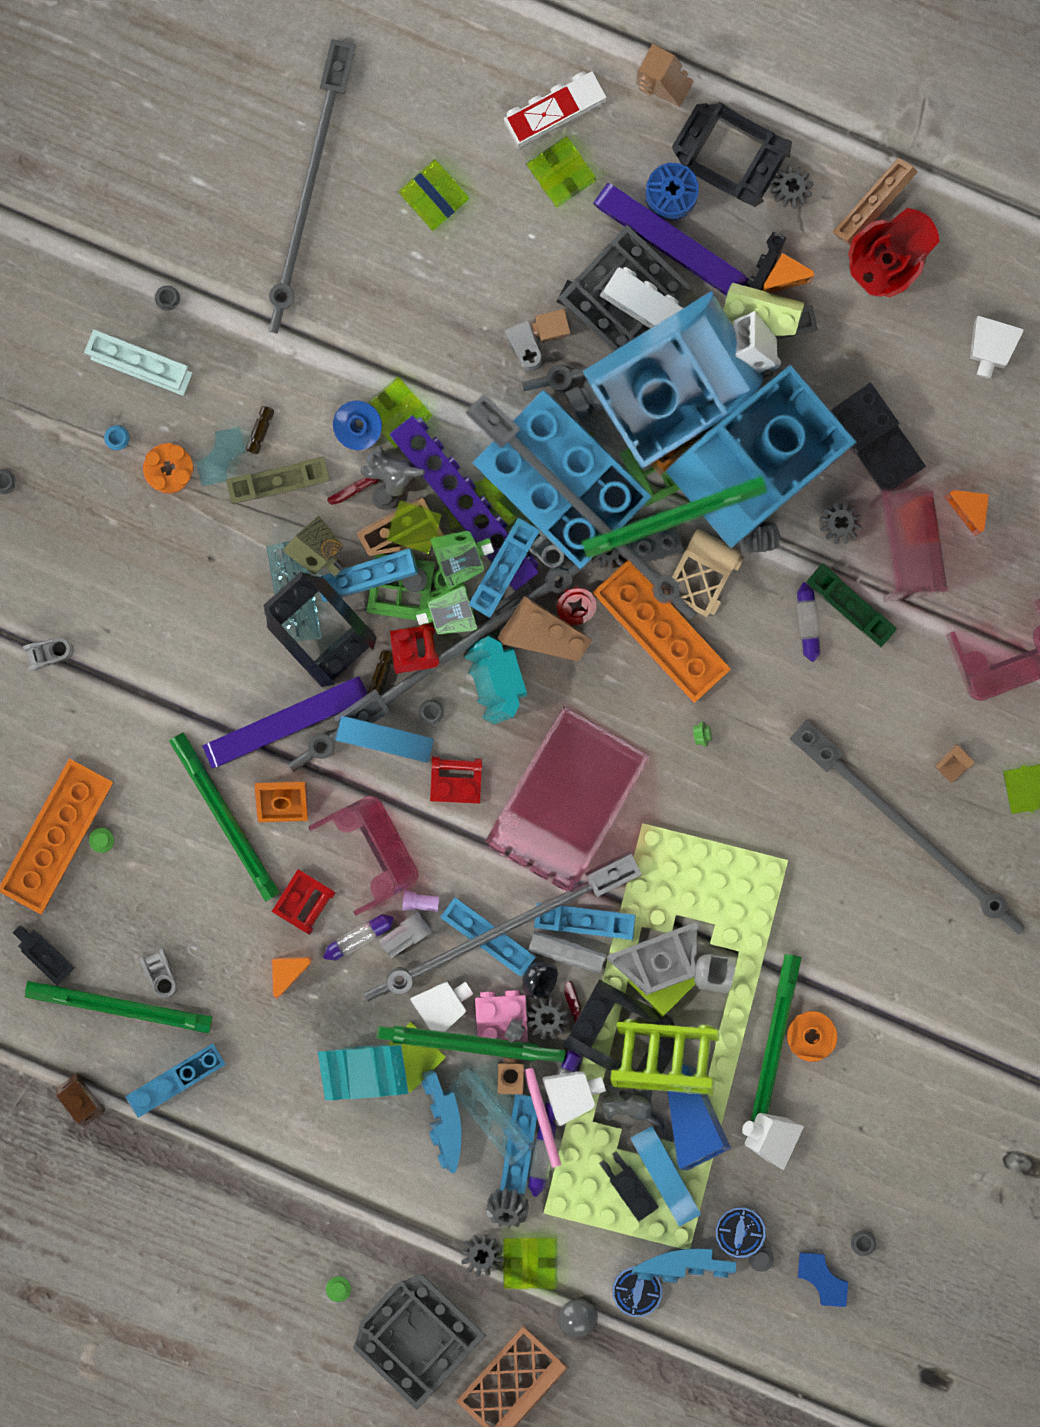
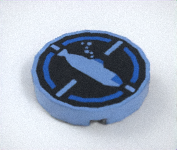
M734 1208L725 1212L719 1219L716 1227V1239L720 1248L728 1255L735 1258H748L756 1254L763 1247L766 1239V1227L761 1217L754 1211L747 1208Z
M631 1266L623 1270L616 1277L613 1283L612 1296L616 1306L623 1313L632 1317H643L652 1313L658 1307L662 1298V1285L658 1277L653 1276V1280L638 1279V1275L631 1274L632 1269L636 1266Z

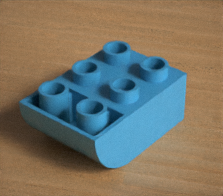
M712 291L583 371L589 384L642 468L735 411L758 390L763 381L761 372L758 373L749 364L736 356L737 338L735 329Z
M789 365L694 444L666 470V473L691 502L753 478L763 477L768 490L767 493L703 515L727 545L732 548L839 459L856 441L793 367Z
M542 390L513 420L520 428L515 436L613 531L622 528L652 497L547 391ZM493 441L472 462L577 567L581 569L592 558H587L582 541L599 536L601 533L509 443L500 448Z

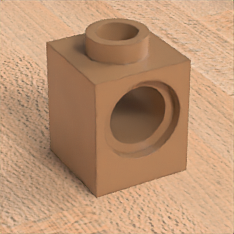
M564 309L535 316L536 322L531 323L534 337H539L541 343L570 336Z
M504 1058L503 1062H498V1094L523 1095L524 1063H519V1059ZM507 1069H514L518 1073V1078L515 1082L509 1083L504 1079L503 1074Z

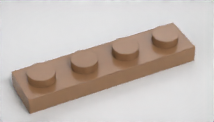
M898 158L833 230L834 235L851 246L853 238L871 222L875 221L918 173L914 166Z

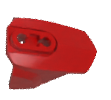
M906 208L892 220L883 219L871 222L852 240L848 253L851 277L871 296L891 298L905 291L922 274L926 257L940 242L933 220L921 211ZM888 257L890 264H885L882 258ZM872 273V281L869 283L865 282L863 276Z

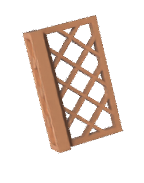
M523 1326L456 1402L482 1427H491L485 1421V1411L499 1410V1422L494 1427H517L567 1371L569 1366L555 1356ZM523 1334L531 1340L532 1352H518L517 1341ZM535 1345L542 1351H535ZM514 1346V1352L507 1353ZM532 1354L533 1370H519L518 1355ZM535 1354H546L553 1362L546 1369H536ZM506 1355H514L515 1370L501 1371L500 1360ZM497 1365V1371H491ZM533 1372V1384L529 1388H519V1373ZM536 1372H543L538 1378L536 1377ZM515 1373L516 1388L502 1389L501 1374ZM488 1374H497L498 1389L484 1390V1378ZM480 1384V1390H474ZM516 1391V1403L512 1407H503L502 1392ZM520 1391H526V1392L520 1397ZM498 1392L499 1407L485 1408L484 1393ZM471 1393H481V1408H471L464 1400ZM503 1410H509V1411L503 1416ZM475 1411H481L482 1418Z

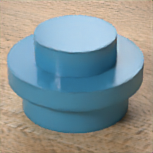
M114 425L107 429L104 440L110 449L118 451L128 445L130 437L124 427Z

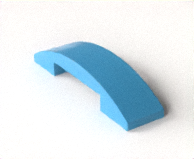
M520 518L517 519L468 606L489 618L491 617L537 537L539 529Z
M341 716L335 741L428 763L434 739Z
M559 906L535 918L534 928L633 940L636 915Z
M653 1126L631 1137L636 1150L678 1226L680 1227L700 1216L701 1213Z

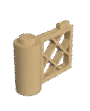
M697 528L672 576L677 582L682 580L686 582L689 594L680 597L705 617H708L709 613L714 615L721 603L717 598L733 569L738 571L744 559L740 555L742 550L734 546L730 548L723 540ZM688 557L698 562L700 572L686 576L684 564ZM702 564L709 567L710 569L703 571ZM682 570L684 577L677 579L680 571ZM715 570L723 575L718 585L708 587L704 573ZM702 574L706 588L692 592L688 578ZM716 589L714 595L711 596L710 590ZM707 591L710 602L706 610L696 606L693 595ZM690 597L692 603L685 600L684 598Z

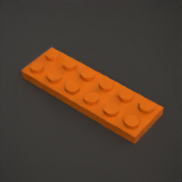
M629 560L592 592L693 703L700 699L731 670L671 603H661L654 597L653 584Z
M69 758L1 882L0 893L42 915L114 782Z

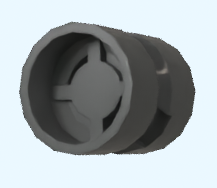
M588 381L584 383L583 388L575 387L565 392L566 398L579 422L590 417L593 410L599 412L605 409Z

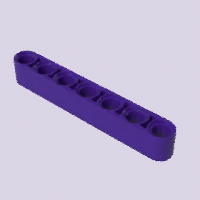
M606 183L593 202V205L622 226L628 225L641 239L725 296H727L732 283L745 286L749 281L748 277L612 184Z
M358 676L204 744L202 748L211 768L214 769L343 712L368 694L361 677Z

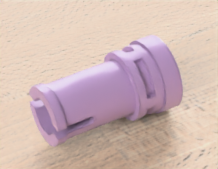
M404 890L402 910L415 911V909L437 912L439 896L420 895L417 892L413 893Z

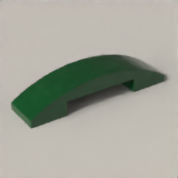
M821 563L807 579L806 582L825 601L880 648L897 630L890 621L874 610L824 563Z

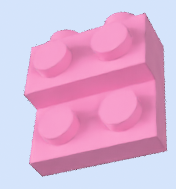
M520 990L505 991V996H495V991L480 992V997H475L477 1036L509 1040L504 1037V1034L512 1018L516 1020H523L522 1026L525 1027L519 1042L528 1043L526 996L520 995Z

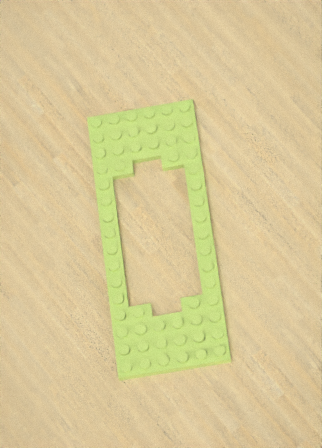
M642 823L633 856L642 875L627 882L619 912L636 915L633 940L613 938L609 955L638 944L642 927L665 933L671 932L676 915L714 924L710 944L739 951L733 982L728 992L718 1032L720 1036L719 1041H716L708 1071V1076L713 1078L715 1086L714 1095H707L722 1125L788 860ZM607 959L602 981L625 993L628 978ZM617 1003L614 1004L592 1045L593 1048L608 1056L610 1055L622 1007ZM583 1057L579 1071H583L587 1081L599 1077L603 1080L606 1069ZM599 1094L593 1095L595 1107L572 1119L565 1125L558 1153L562 1165L554 1169L543 1213L681 1249H690L698 1217L680 1227L678 1226L640 1155L617 1148L622 1129L593 1121ZM660 1138L700 1211L713 1158L688 1171L682 1170L678 1166L675 1142ZM615 1151L619 1153L627 1166L630 1165L659 1206L658 1209L640 1222H638L610 1183V1178L599 1164L604 1160L609 1164L614 1175L620 1173L623 1169L613 1159L612 1153Z

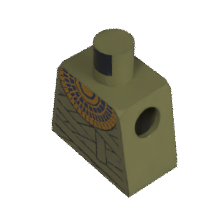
M317 516L301 530L283 549L287 555L314 575L325 567L336 577L345 567L335 557L343 548V544L320 516Z

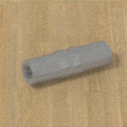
M534 931L528 949L530 952L551 958L557 962L599 975L606 957L604 953L538 931Z

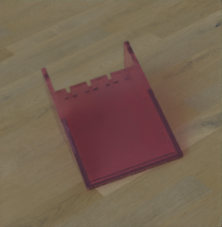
M882 491L869 503L870 509L884 507L896 590L883 597L884 603L946 593L948 590L933 491Z
M563 706L485 842L489 844V848L501 855H504L506 849L509 850L511 853L508 859L524 868L528 862L533 864L529 871L546 881L552 875L554 879L551 884L565 892L567 890L573 892L650 756Z

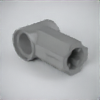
M419 911L400 923L401 926L379 940L390 958L412 943L416 944L432 932Z

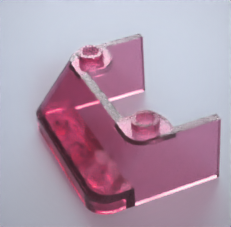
M1039 598V599L1035 600L1034 602H1035V604H1036V607H1037L1038 612H1039V615H1040V598ZM1040 626L1033 632V641L1036 649L989 666L986 656L979 651L963 654L955 631L946 634L967 692L976 701L987 700L1040 679Z
M366 796L308 826L309 830L313 831L333 820L336 827L345 833L353 832L360 828L383 871V873L374 877L370 884V890L375 900L353 911L355 916L413 886L417 882L419 877L418 869L379 798Z

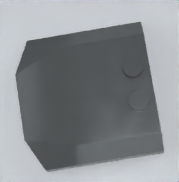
M628 225L605 246L558 297L613 352L650 329L613 304L610 305L608 311L603 308L606 300L600 295L618 267L622 269L626 267L636 273L637 279L643 283L645 281L652 283L658 288L657 292L663 296L670 295L674 297L682 308H684L685 299L690 285ZM600 312L605 317L597 321L595 317Z
M421 1274L396 1283L361 1320L353 1349L418 1410L480 1344L486 1334L432 1282Z

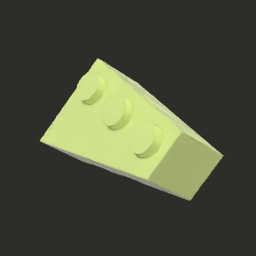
M732 283L723 310L733 327L734 320L755 311L775 336L795 335L805 303Z

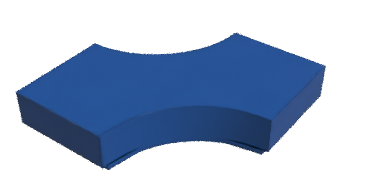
M799 1252L797 1277L809 1281L816 1287L820 1296V1304L824 1306L846 1307L848 1281L835 1277L828 1270L825 1254Z

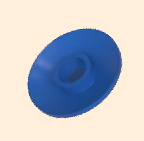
M360 400L349 401L343 404L335 413L333 430L338 441L345 447L352 450H364L374 445L379 439L382 432V420L378 411L369 403ZM356 420L363 422V428L356 426Z

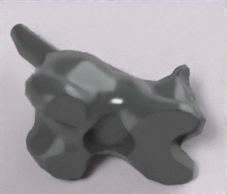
M381 446L367 454L366 461L368 466H362L360 469L364 477L384 481L386 483L385 491L390 496L403 495L405 487L410 480L425 474L424 469L415 468L407 460H398L386 456Z
M605 1086L606 1091L602 1093L607 1097L601 1100L600 1106L607 1115L608 1121L616 1114H623L636 1120H646L661 1130L665 1128L662 1121L652 1115V1090L632 1088L626 1092L618 1087Z

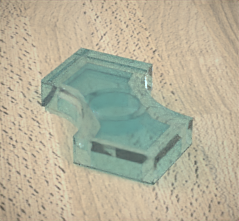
M240 426L215 432L216 440L212 451L207 457L196 462L202 487L226 482L228 465L234 457L246 452Z

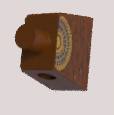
M77 1073L56 1088L57 1098L79 1125H88L105 1111Z

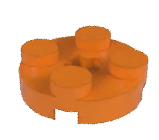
M172 443L155 446L146 454L143 463V474L147 483L155 490L165 494L177 493L183 490L190 482L194 472L193 461L190 455L181 446ZM169 461L170 465L172 463L175 465L171 475H166V472L162 473L161 468L165 466V462Z
M806 1011L795 1016L788 1026L787 1043L791 1051L802 1060L809 1062L820 1061L827 1057L836 1047L837 1030L833 1022L823 1013ZM810 1029L817 1030L815 1034L819 1033V1039H815L813 1043H808L809 1039H805V1033H809Z

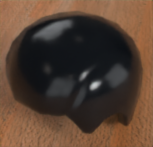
M542 961L530 965L522 977V988L527 996L538 999V997L546 999L553 991L557 982V967Z

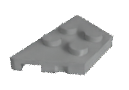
M694 922L607 956V959L646 995L689 980L695 976L698 923Z

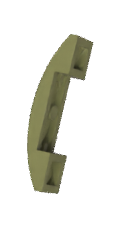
M324 456L255 474H246L226 479L232 504L279 495L330 481Z

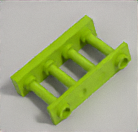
M633 1019L617 1022L619 1034H625L622 1066L618 1071L612 1070L611 1073L613 1087L714 1095L715 1085L713 1078H709L707 1075L710 1041H719L718 1029H714L710 1025H700L699 1028L642 1024ZM635 1035L650 1036L647 1068L643 1073L634 1072L631 1069ZM660 1037L675 1038L672 1071L669 1072V1075L659 1074L656 1071ZM685 1039L700 1040L697 1074H694V1077L684 1076L682 1073Z

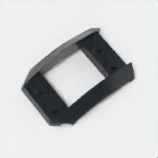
M721 102L710 105L702 103L696 104L672 145V149L680 163L688 167L695 176L719 190L756 207L764 202L762 198L785 158H790L792 141L784 139L752 122ZM718 120L762 144L739 184L719 175L695 160Z
M301 571L263 605L264 615L267 620L266 627L321 687L336 685L333 680L369 647L372 650L374 649L377 636L323 576L318 577ZM320 592L351 628L314 661L282 624L316 593Z
M599 979L563 1046L611 1072L612 1070L618 1071L622 1066L621 1062L592 1047L615 1003L656 1025L675 1026L671 1017L667 1015L662 1017L654 1008ZM660 1037L656 1070L659 1074L664 1073L673 1056L675 1038ZM649 1048L637 1070L633 1069L634 1072L643 1073L646 1070Z

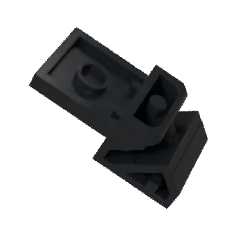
M871 382L830 410L833 416L856 441L850 447L851 451L858 457L884 496L926 467L898 425L900 423Z

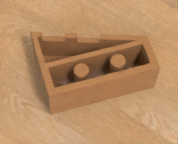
M652 43L638 69L636 85L640 86L638 89L649 96L655 94L681 107L694 81L687 77V71H680L682 64L675 55Z
M422 496L356 531L368 556L431 545V538L443 536Z
M526 596L523 597L497 637L505 645L574 661L580 660L592 642L585 633Z

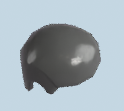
M585 1299L571 1300L565 1303L559 1310L557 1322L560 1330L565 1335L572 1338H582L590 1334L597 1326L598 1313L595 1306Z

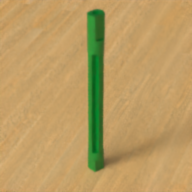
M762 476L753 478L712 495L582 541L587 558L719 509L768 492Z
M184 732L170 739L169 743L219 823L264 901L266 902L280 893L232 815Z
M784 954L753 1111L750 1116V1121L752 1122L755 1121L758 1114H768L791 1002L794 997L802 959L800 956Z
M27 981L25 988V998L208 1034L212 1025V1016L192 1012H184L33 981Z
M396 1025L393 1027L378 1026L376 1037L377 1039L391 1040L392 1043L528 1061H536L538 1059L563 1063L565 1050L539 1047L534 1043L519 1041L511 1043L509 1040Z

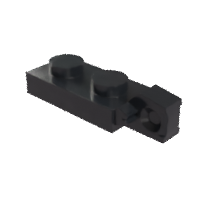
M772 232L766 241L768 252L766 255L762 253L756 265L759 271L756 277H750L746 285L747 287L762 291L787 240L786 237Z
M19 925L13 931V934L21 941L18 945L22 950L21 952L56 986L75 968L52 944L35 930L29 933L22 925Z

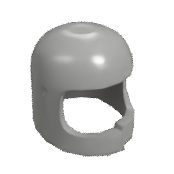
M711 954L699 957L695 965L694 982L697 987L707 991L727 994L733 982L736 958Z

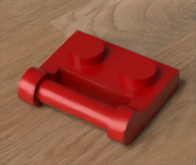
M432 622L418 627L390 631L395 674L435 668L439 665V656L435 652L433 638L435 627ZM424 638L426 655L419 658L416 639Z
M432 756L430 801L480 804L482 759L475 758V761L447 760ZM439 769L474 771V778L439 777Z
M297 869L271 912L311 935L314 930L312 928L329 899H333L336 892L300 869ZM317 889L321 892V895L303 922L298 919V916L314 890Z

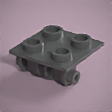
M659 512V513H655V514H651V515H647V516H643V517L634 518V519H632V520H628V521L625 523V526L630 525V524H633V523H636V522H638V521L644 520V519H646V518L655 516V515L660 514V513H663V512ZM677 525L630 542L631 549L644 562L657 561L659 558L664 559V557L678 556L680 553H684Z

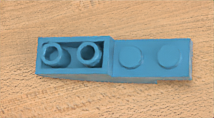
M212 1043L126 1095L125 1098L137 1118L226 1064Z
M430 1070L422 1073L424 1080L421 1081L426 1096L430 1094L433 1104H430L432 1115L435 1119L438 1118L439 1120L430 1124L432 1131L429 1132V1136L433 1145H438L441 1154L437 1155L441 1168H446L452 1174L457 1170L461 1151V1121L454 1092L451 1090L443 1092L436 1073Z
M685 1249L648 1259L634 1267L631 1274L638 1275L640 1280H653V1276L663 1277V1282L678 1283V1279L685 1277V1270H689L688 1274L703 1276L704 1272H711L713 1277L728 1278V1275L736 1272V1262L712 1260V1249Z

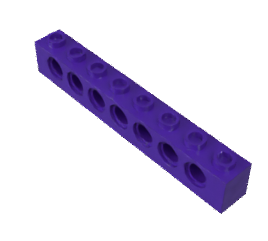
M412 415L389 434L414 467L425 470V474L422 477L466 531H470L475 543L487 538L490 540L495 534L501 535L504 541L506 540L508 533L504 529L508 527L499 515L496 517L492 515L489 511L492 507L483 495L480 498L473 491L476 488L475 484L468 476L463 478L457 471L461 468L452 456L447 458L442 450L445 447L436 436L432 439L426 431L429 427L421 417L416 419ZM417 436L423 437L426 441L425 448L415 450L411 445L413 438ZM431 456H437L441 459L442 465L439 469L432 470L428 467L427 460ZM449 475L457 479V486L452 490L446 489L443 485V479ZM463 495L470 496L473 499V506L469 509L461 508L459 506V498ZM485 515L489 520L488 526L484 529L477 528L474 523L476 516ZM493 547L494 552L486 555V557L490 560L491 563L495 559L500 548L496 549ZM530 554L524 557L509 583L514 592L539 573L536 569L539 565Z

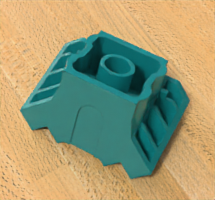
M488 636L470 646L463 657L473 662L468 674L472 675L479 696L477 702L487 707L482 718L495 725L513 718L520 706L518 699L528 695L513 647L503 650L502 644L499 641Z
M379 1044L318 1051L325 1101L408 1094L401 1045Z

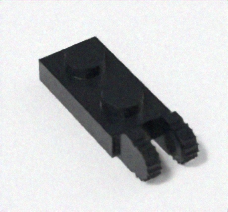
M615 1151L612 1155L616 1163L623 1169L620 1173L614 1175L611 1167L604 1160L599 1164L610 1178V1183L638 1222H640L658 1209L659 1206L630 1165L627 1166L619 1153Z

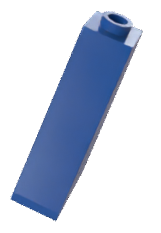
M682 1064L684 1076L694 1077V1074H697L695 1067ZM668 1091L677 1162L680 1169L688 1171L731 1149L707 1094Z

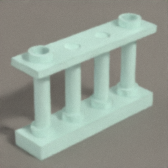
M94 329L84 351L86 355L91 356L90 360L182 396H184L193 374L187 371L188 366Z

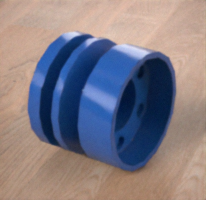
M666 163L658 166L650 174L646 185L645 201L649 210L665 221H677L685 218L693 210L698 197L699 184L695 174L688 167L680 163ZM669 185H673L675 189H679L676 191L675 195H671V192L669 191L666 192V190H668Z

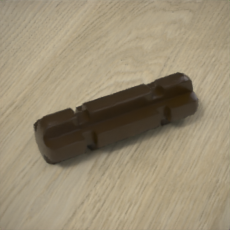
M262 406L258 414L260 417L255 422L250 435L251 441H248L246 451L252 454L259 453L261 449L260 443L264 441L270 425L269 420H272L274 410L270 407Z
M387 650L381 651L380 663H377L371 681L373 684L372 686L370 685L368 694L376 690L380 696L382 695V686H385L390 670L389 665L393 661L392 652Z

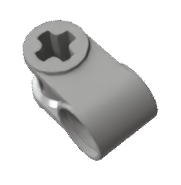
M526 320L504 330L521 366L528 371L538 369L542 363V357L528 321ZM531 353L532 356H535V362L530 363L526 360V354Z
M540 530L537 535L538 538L533 542L528 551L533 556H536L548 569L562 566L565 560L564 553ZM551 551H556L560 554V560L555 564H551L546 560L547 554Z
M54 638L23 646V651L27 652L30 663L28 669L33 671L69 659L73 655L74 648L69 640ZM60 642H63L66 646V652L62 656H58L55 652V647Z
M161 948L158 953L147 958L140 957L141 965L150 980L154 992L160 997H172L178 990V983L165 950ZM163 979H168L172 984V989L168 993L161 992L159 988L160 982Z

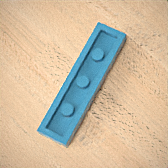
M409 548L345 568L336 577L329 573L323 575V578L343 598L417 575L418 570L413 550ZM321 594L322 601L327 603L328 601Z
M456 897L440 917L469 939L495 927ZM506 934L479 946L520 977L536 957Z
M515 1094L500 1190L502 1191L507 1187L508 1190L516 1189L517 1193H524V1195L537 1121L536 1111L530 1095Z

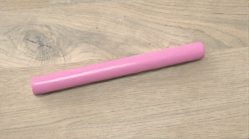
M534 1069L524 1070L552 1168L562 1165Z

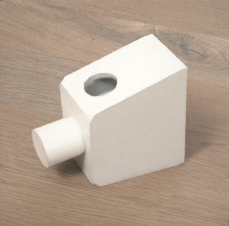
M754 311L734 320L737 338L736 356L749 364L758 373L767 369L770 371L777 370L781 365V360L777 357V339L760 316Z
M977 316L974 321L970 359L980 362L976 375L991 379L995 366L1005 368L1024 329Z
M446 981L411 997L410 1000L430 1030L445 1032L467 1011L462 1001L474 993L466 981L455 989Z
M583 1071L542 1078L559 1126L593 1109L595 1103L592 1096L606 1091L601 1077L587 1081Z
M760 1113L754 1122L747 1121L743 1126V1134L747 1136L745 1146L767 1162L784 1170L804 1126L786 1117Z

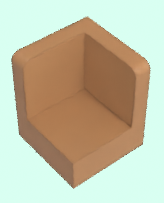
M954 745L934 767L950 783H953L975 762L958 745Z

